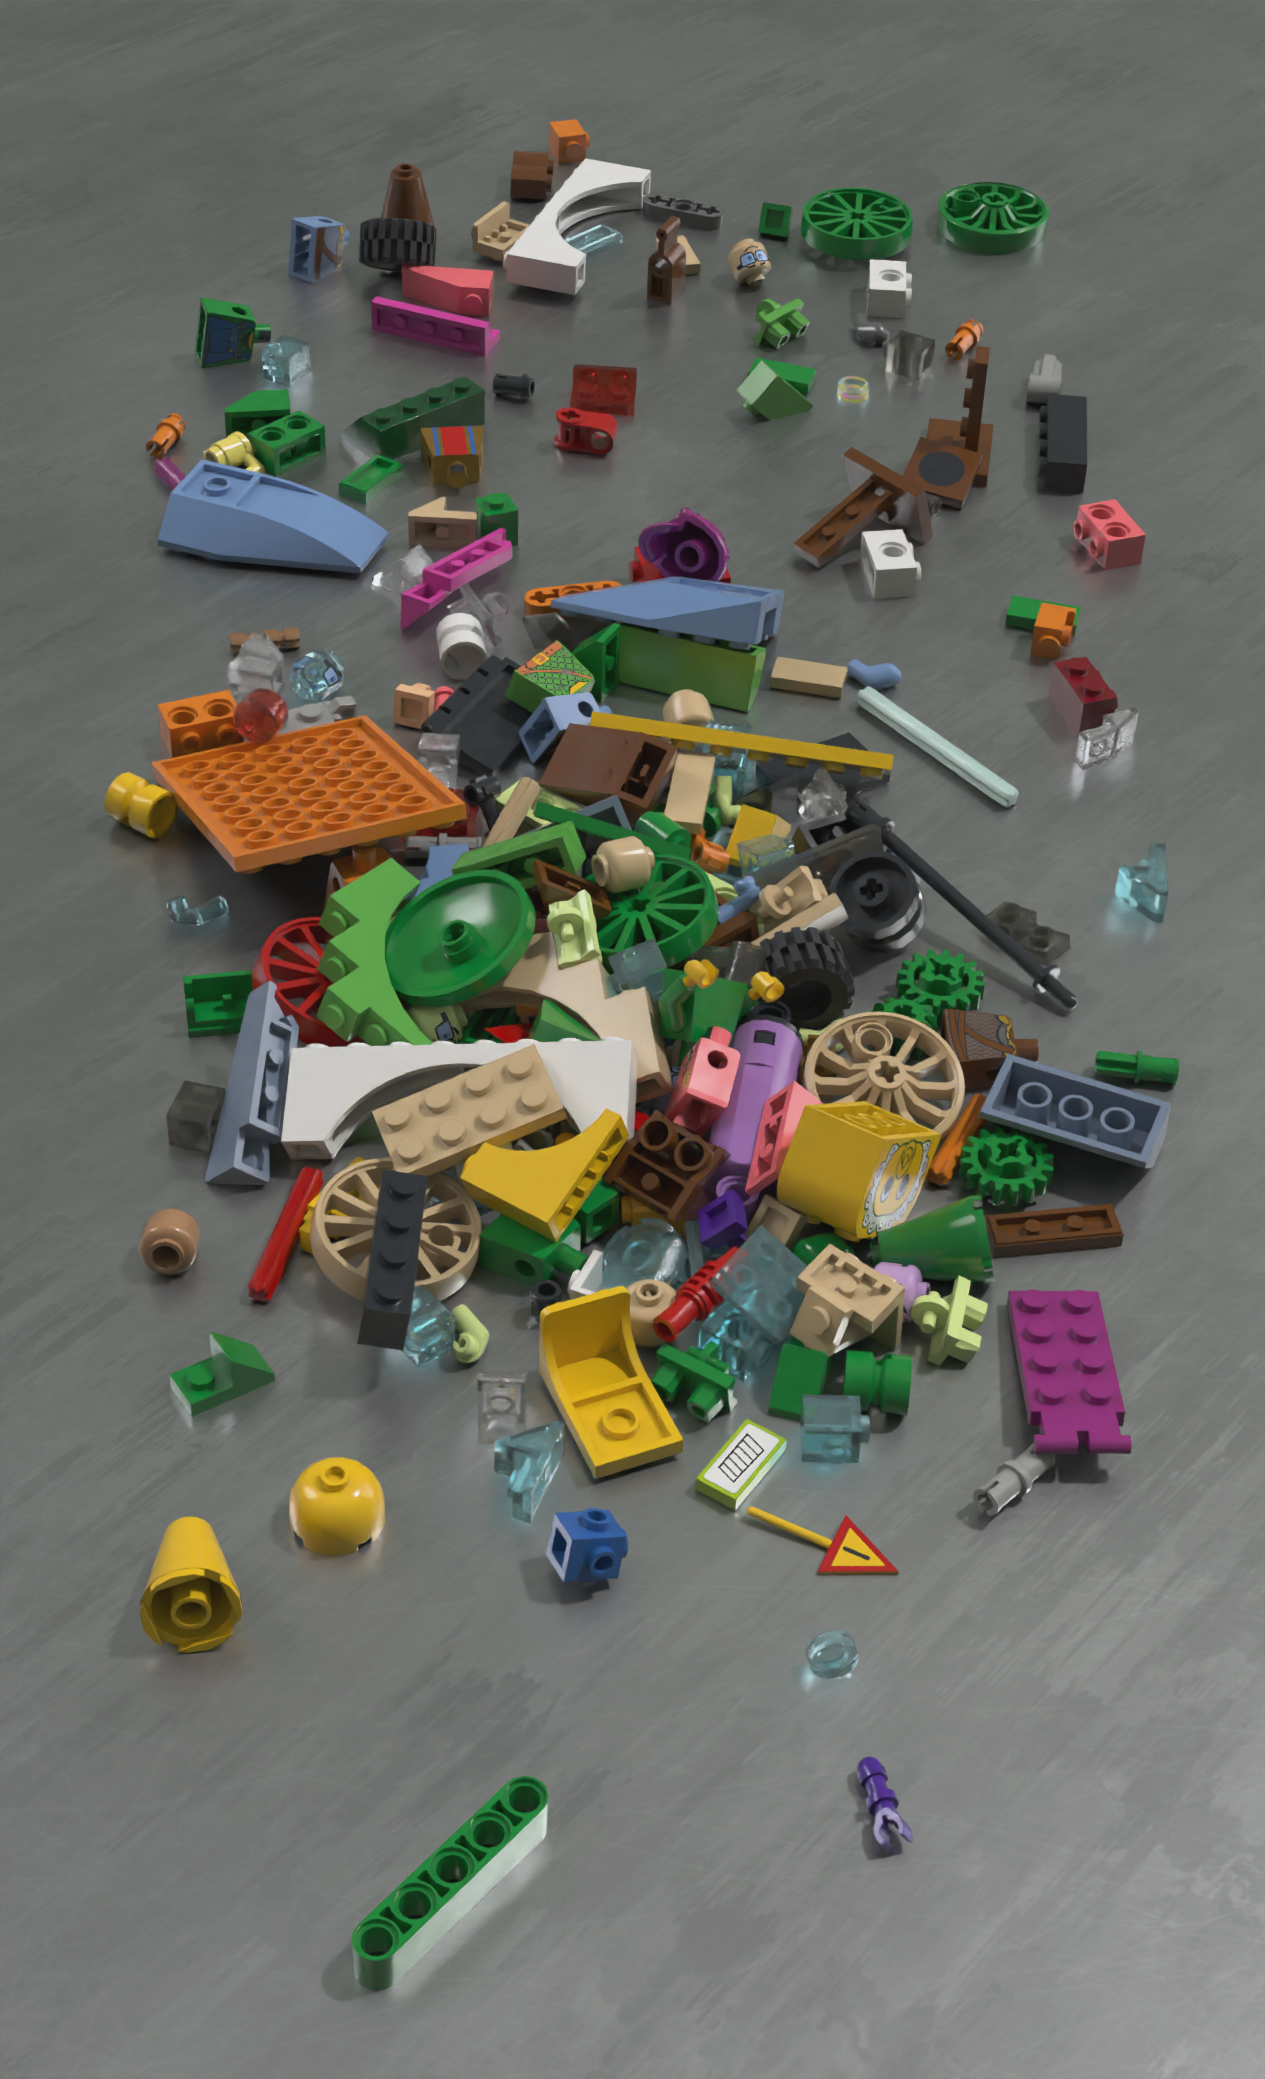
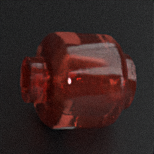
M266 688L252 690L237 704L233 712V722L236 730L248 741L258 744L266 743L273 739L285 727L288 720V708L285 701L279 694Z

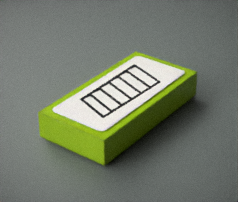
M746 1419L696 1477L695 1489L736 1510L786 1451L787 1439Z

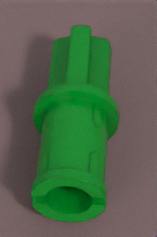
M1098 1051L1095 1056L1094 1070L1097 1074L1133 1078V1083L1137 1084L1139 1080L1176 1085L1179 1073V1058L1142 1055V1051H1137L1136 1055Z

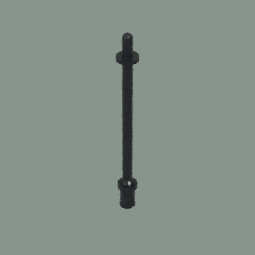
M861 797L856 799V803L853 801L845 811V817L867 835V841L873 846L884 845L894 855L901 858L914 873L1034 979L1031 991L1035 995H1040L1047 991L1065 1008L1073 1009L1077 1006L1078 999L1076 995L1057 979L1060 974V968L1057 965H1050L1044 968L902 841L895 834V824L890 818L881 817Z

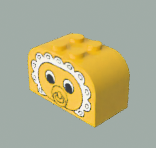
M866 1101L805 1105L780 1171L777 1184V1199L780 1203L807 1216V1222L820 1224L822 1221L835 1227L834 1233L842 1238L854 1242H859L863 1238L874 1239L875 1236H878V1232L903 1223L908 1217L919 1196L942 1134Z

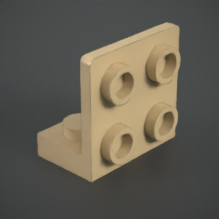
M829 1244L797 1277L796 1289L806 1294L809 1287L820 1284L853 1306L855 1309L850 1321L870 1332L871 1335L869 1336L892 1349H895L901 1343L905 1287L898 1284L891 1276L879 1273L862 1263L853 1254L845 1253Z

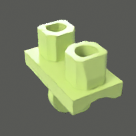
M584 889L568 901L554 902L548 905L550 914L547 916V925L550 932L554 935L558 965L562 969H566L579 962L591 961L597 958L602 963L596 931L597 925L589 893Z
M958 1276L956 1278L953 1293L941 1298L938 1292L932 1291L928 1295L920 1296L913 1301L910 1312L911 1318L916 1324L921 1326L923 1332H933L927 1361L938 1366L942 1364L948 1355L969 1363L980 1348L982 1336L963 1328L962 1325L976 1331L984 1320L988 1303L968 1295L971 1281L964 1277Z

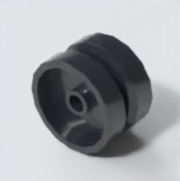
M868 851L853 856L839 868L831 881L829 895L836 893L849 919L841 923V927L851 941L864 950L887 953L903 948L917 936L925 923L927 906L923 892L916 882L912 870L901 858L889 852Z

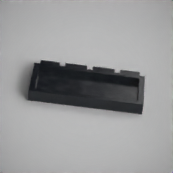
M494 655L489 656L422 723L421 730L429 736L428 742L478 774L495 776L524 746L518 732L533 714L506 697L514 670L519 668L520 665L507 657L501 660Z

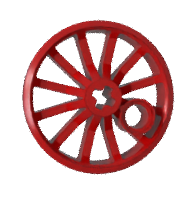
M321 917L295 919L275 929L262 946L252 970L253 990L268 981L274 983L272 978L287 981L275 983L278 989L275 991L274 998L284 1016L293 1015L299 1026L298 1040L308 1045L323 1044L328 1047H347L351 1043L367 1044L358 1035L346 1042L325 1023L309 1016L312 1011L317 1014L327 988L334 984L317 970L324 954L319 944L327 945L334 938L319 925ZM277 956V957L280 958L281 960L274 959V958H271V957ZM300 997L305 1000L297 1008L288 1001ZM398 997L402 1007L406 1010L408 1002Z

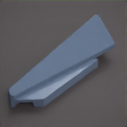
M271 981L253 990L248 996L205 1175V1181L208 1183L234 1185H265L269 1183V1143L276 1144L282 1138L291 1048H297L299 1026L293 1015L284 1016L274 996L278 988Z

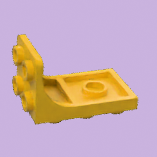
M617 1286L604 1289L593 1294L545 1307L540 1312L539 1373L594 1478L597 1479L682 1453L683 1438L645 1372L638 1356L630 1324V1294L626 1287Z

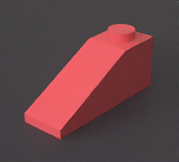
M402 264V295L457 314L489 316L494 299V271Z
M796 1081L787 1085L764 1103L745 1192L751 1197L779 1178L804 1106L823 1104Z

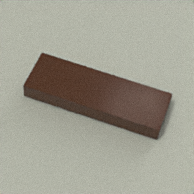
M1112 1204L985 1215L984 1217L988 1241L994 1258L1122 1246L1124 1236Z

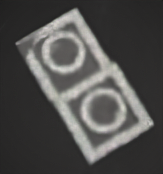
M1134 707L1104 715L1101 727L1080 732L1075 763L1082 770L1102 764L1122 753L1134 741L1139 711Z

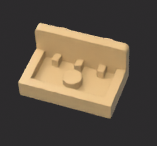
M503 201L473 224L471 230L473 252L488 256L495 261H503L505 253L509 252L514 246L516 239H519L525 232L526 227L530 225L510 219V204Z

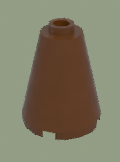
M409 163L399 164L391 171L381 218L412 219L429 223L435 227L420 170Z

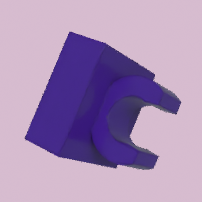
M733 1189L697 1211L701 1243L713 1252L725 1244L730 1249L733 1247L740 1249L750 1243V1239L743 1234L748 1231L744 1201Z

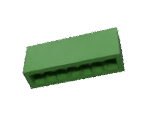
M625 622L619 624L621 625L619 682L668 694L689 689L703 694L708 703L745 712L750 710L760 685L766 648L751 645L749 650L732 648L728 646L729 640L715 638L714 644L693 641V634L680 633L679 638L658 635V629Z

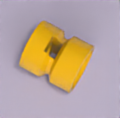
M130 772L122 773L112 782L104 801L105 812L108 817L131 826L134 830L153 839L167 833L173 825L178 812V805L174 801L173 793L157 785H149L147 780Z

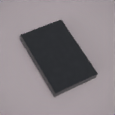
M850 732L816 743L869 751ZM774 758L770 759L769 763L756 764L755 773L766 785L796 771L799 777L796 815L890 782V775L883 774L881 780L860 777V771L845 769L844 774H833L822 771V765L807 764L806 769L792 768L784 765L785 760Z

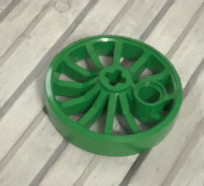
M999 182L967 183L956 186L941 196L937 213L938 228L946 239L969 250L996 254L1020 252L1036 246L1043 240L1049 220V208L1041 197L1019 186Z
M837 188L818 193L805 203L801 217L800 232L808 245L824 254L849 260H875L895 255L910 244L913 232V215L906 203L888 193L867 188Z
M654 854L655 868L651 870L650 879L642 887L641 891L640 888L619 893H611L606 889L612 912L608 917L596 920V931L603 961L601 964L609 975L636 976L669 968L693 955L709 940L719 920V905L710 879L699 865L675 855ZM593 873L586 878V880L598 884ZM680 923H689V924H688L687 926H684V925H682V924H680ZM617 943L615 949H609L611 946Z

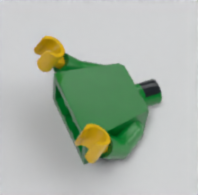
M707 959L701 962L698 960L688 961L685 964L684 971L665 968L662 996L658 1001L661 1013L660 1034L664 1038L682 1041L677 1066L682 1065L685 1056L697 1041L705 1037L708 1027L716 1026L729 1031L732 1035L729 1043L730 1046L735 1028L741 1018L759 1004L758 999L760 997L766 1002L777 1000L784 992L783 984L776 977H771L767 972H758L751 980L753 988L749 989L746 983L717 978L719 974L718 969Z

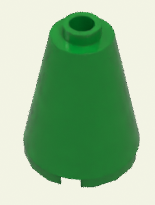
M981 1194L968 1196L878 1232V1241L870 1243L874 1267L880 1262L916 1266L921 1272L922 1279L955 1282L956 1278L961 1276L970 1280L971 1283L987 1284L995 1282L993 1271L984 1272V1268L993 1266L983 1209L974 1210L975 1207L983 1206Z

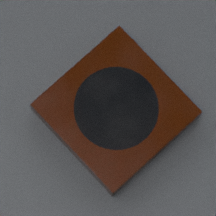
M920 437L903 477L924 488L928 500L962 509L982 464L983 454Z

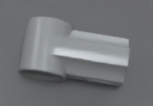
M1045 354L1043 358L1036 360L1034 373L1030 374L1026 403L1047 405L1048 394L1060 395L1062 363L1056 359L1055 355Z

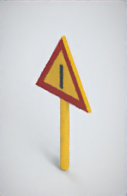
M753 1506L747 1508L749 1516L828 1549L817 1574H899V1571L847 1515H845L834 1539L830 1540Z

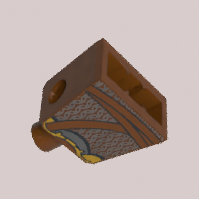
M954 1009L943 1010L940 1036L952 1048L959 1060L964 1075L965 1092L991 1089L1007 1054L1038 1062V1040L1015 1039L1012 1021L1008 1016Z

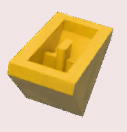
M742 804L726 848L730 855L729 864L759 874L791 832V824L778 815Z

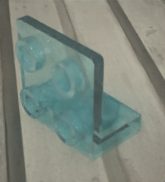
M760 1225L709 1281V1284L774 1344H778L791 1330L806 1295L797 1290L796 1287L797 1277L807 1265Z

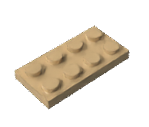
M535 1044L372 1111L395 1170L423 1176L432 1175L467 1160L472 1154L478 1152L484 1142L499 1147L567 1118L564 1107Z

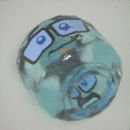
M315 648L294 662L291 667L289 681L294 692L302 700L308 701L310 699L315 702H322L344 684L342 671L345 667L341 658L336 653H328L324 649Z

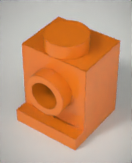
M1041 603L1034 625L1030 655L1059 659L1062 646L1069 647L1071 642L1076 608Z

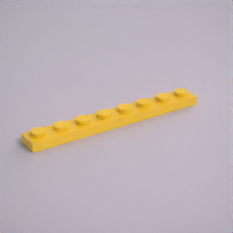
M592 711L590 726L645 733L666 743H671L677 747V751H694L695 747L710 749L709 753L723 758H731L732 752L747 754L748 761L757 763H769L770 758L785 760V766L806 769L807 764L822 765V771L833 774H844L845 769L860 771V777L881 780L883 774L890 775L894 755L595 711Z

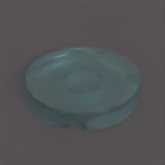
M644 1218L637 1220L640 1224L634 1225L631 1228L627 1225L624 1226L606 1244L603 1251L602 1281L607 1289L617 1286H625L627 1288L634 1282L644 1279H656L672 1287L680 1278L686 1263V1246L680 1234L662 1219Z

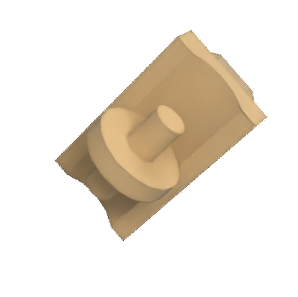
M799 866L776 885H767L759 893V899L752 907L763 921L764 934L826 898L828 894L822 880L813 879L808 866Z

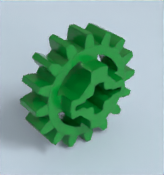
M928 949L926 957L914 953L912 962L903 960L901 970L897 972V998H900L902 994L907 1000L919 998L921 1005L932 1006V1013L937 1019L939 1015H943L944 1009L969 1011L970 1008L977 1010L980 1000H983L984 996L983 971H976L977 963L975 961L964 963L963 954H959L955 958L950 957L949 950L944 949L941 955H936L932 949Z
M996 1126L994 1134L981 1129L979 1139L969 1136L967 1146H962L959 1177L966 1178V1189L977 1187V1195L981 1194V1198L987 1195L993 1196V1204L998 1205L1001 1199H1008L1011 1206H1016L1017 1198H1023L1026 1202L1031 1203L1033 1202L1034 1193L1043 1196L1046 1192V1186L1051 1185L1054 1156L1046 1154L1048 1146L1046 1143H1034L1035 1134L1030 1133L1023 1137L1019 1135V1129L1015 1128L1012 1129L1011 1133H1005L1001 1126Z

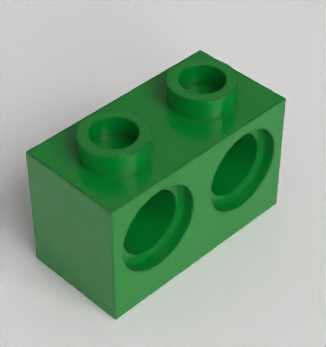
M300 410L248 433L253 456L263 464L265 472L274 477H278L326 455L325 425Z

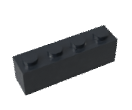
M1048 394L1047 406H1040L1038 477H1044V490L1083 493L1087 471V397Z
M385 1169L382 1171L375 1208L357 1344L404 1350L412 1310L428 1176Z

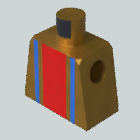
M483 426L421 428V459L432 483L449 484L451 487L459 489L467 483H477L480 481L484 457Z

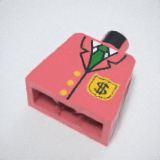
M716 1026L708 1027L705 1037L700 1038L685 1056L664 1114L678 1126L681 1125L689 1132L699 1136H703L727 1109L741 1056L737 1050L729 1047L732 1037L731 1033L724 1028Z

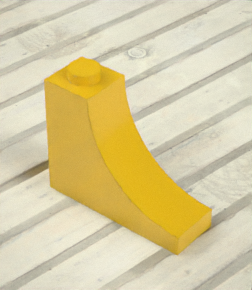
M606 1108L600 1117L582 1133L549 1148L515 1151L484 1142L478 1152L472 1154L466 1160L460 1179L472 1199L557 1243L628 1139L629 1134L621 1115Z

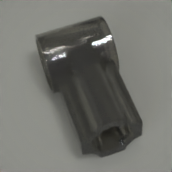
M733 941L731 947L702 946L698 951L692 952L686 959V963L691 960L701 962L707 959L718 969L719 974L717 978L748 984L747 988L751 989L753 988L751 980L756 973L762 972L768 953L763 948L752 943Z

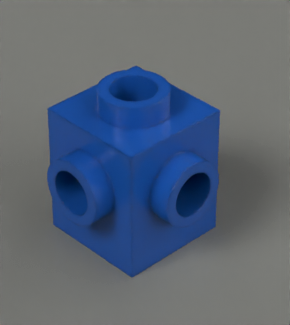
M587 1508L584 1511L554 1513L546 1555L563 1582L580 1581L592 1583L602 1579H617L622 1558H625L628 1552V1537L611 1512L599 1508Z

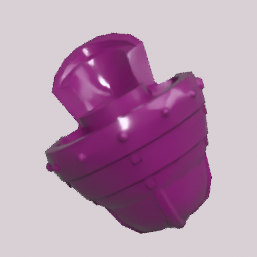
M689 508L681 509L678 516L669 522H661L644 528L638 538L639 550L642 556L649 563L653 562L654 567L659 569V572L666 578L677 576L719 582L725 576L724 573L728 567L730 556L723 534L713 523L703 518L700 514L694 513Z

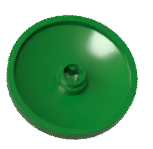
M474 870L445 878L413 898L398 913L385 935V961L390 982L396 995L412 1005L441 1007L470 999L501 980L521 959L530 944L535 929L536 915L534 905L522 885L515 878L503 872Z

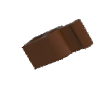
M671 216L658 228L656 236L659 239L658 250L651 255L648 261L647 299L672 305L685 292L686 252L683 246L677 242L678 228L681 225L678 217Z

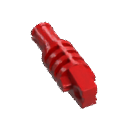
M733 1247L716 1261L710 1260L705 1263L685 1284L677 1289L675 1301L653 1319L652 1327L655 1333L662 1340L673 1342L692 1322L707 1319L712 1312L716 1311L742 1285L743 1279L741 1277L747 1270L748 1254Z

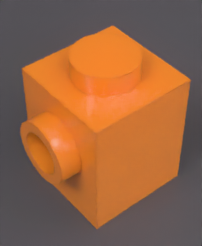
M577 119L549 122V150L558 164L583 161L586 158V150L590 147L588 133L583 130Z

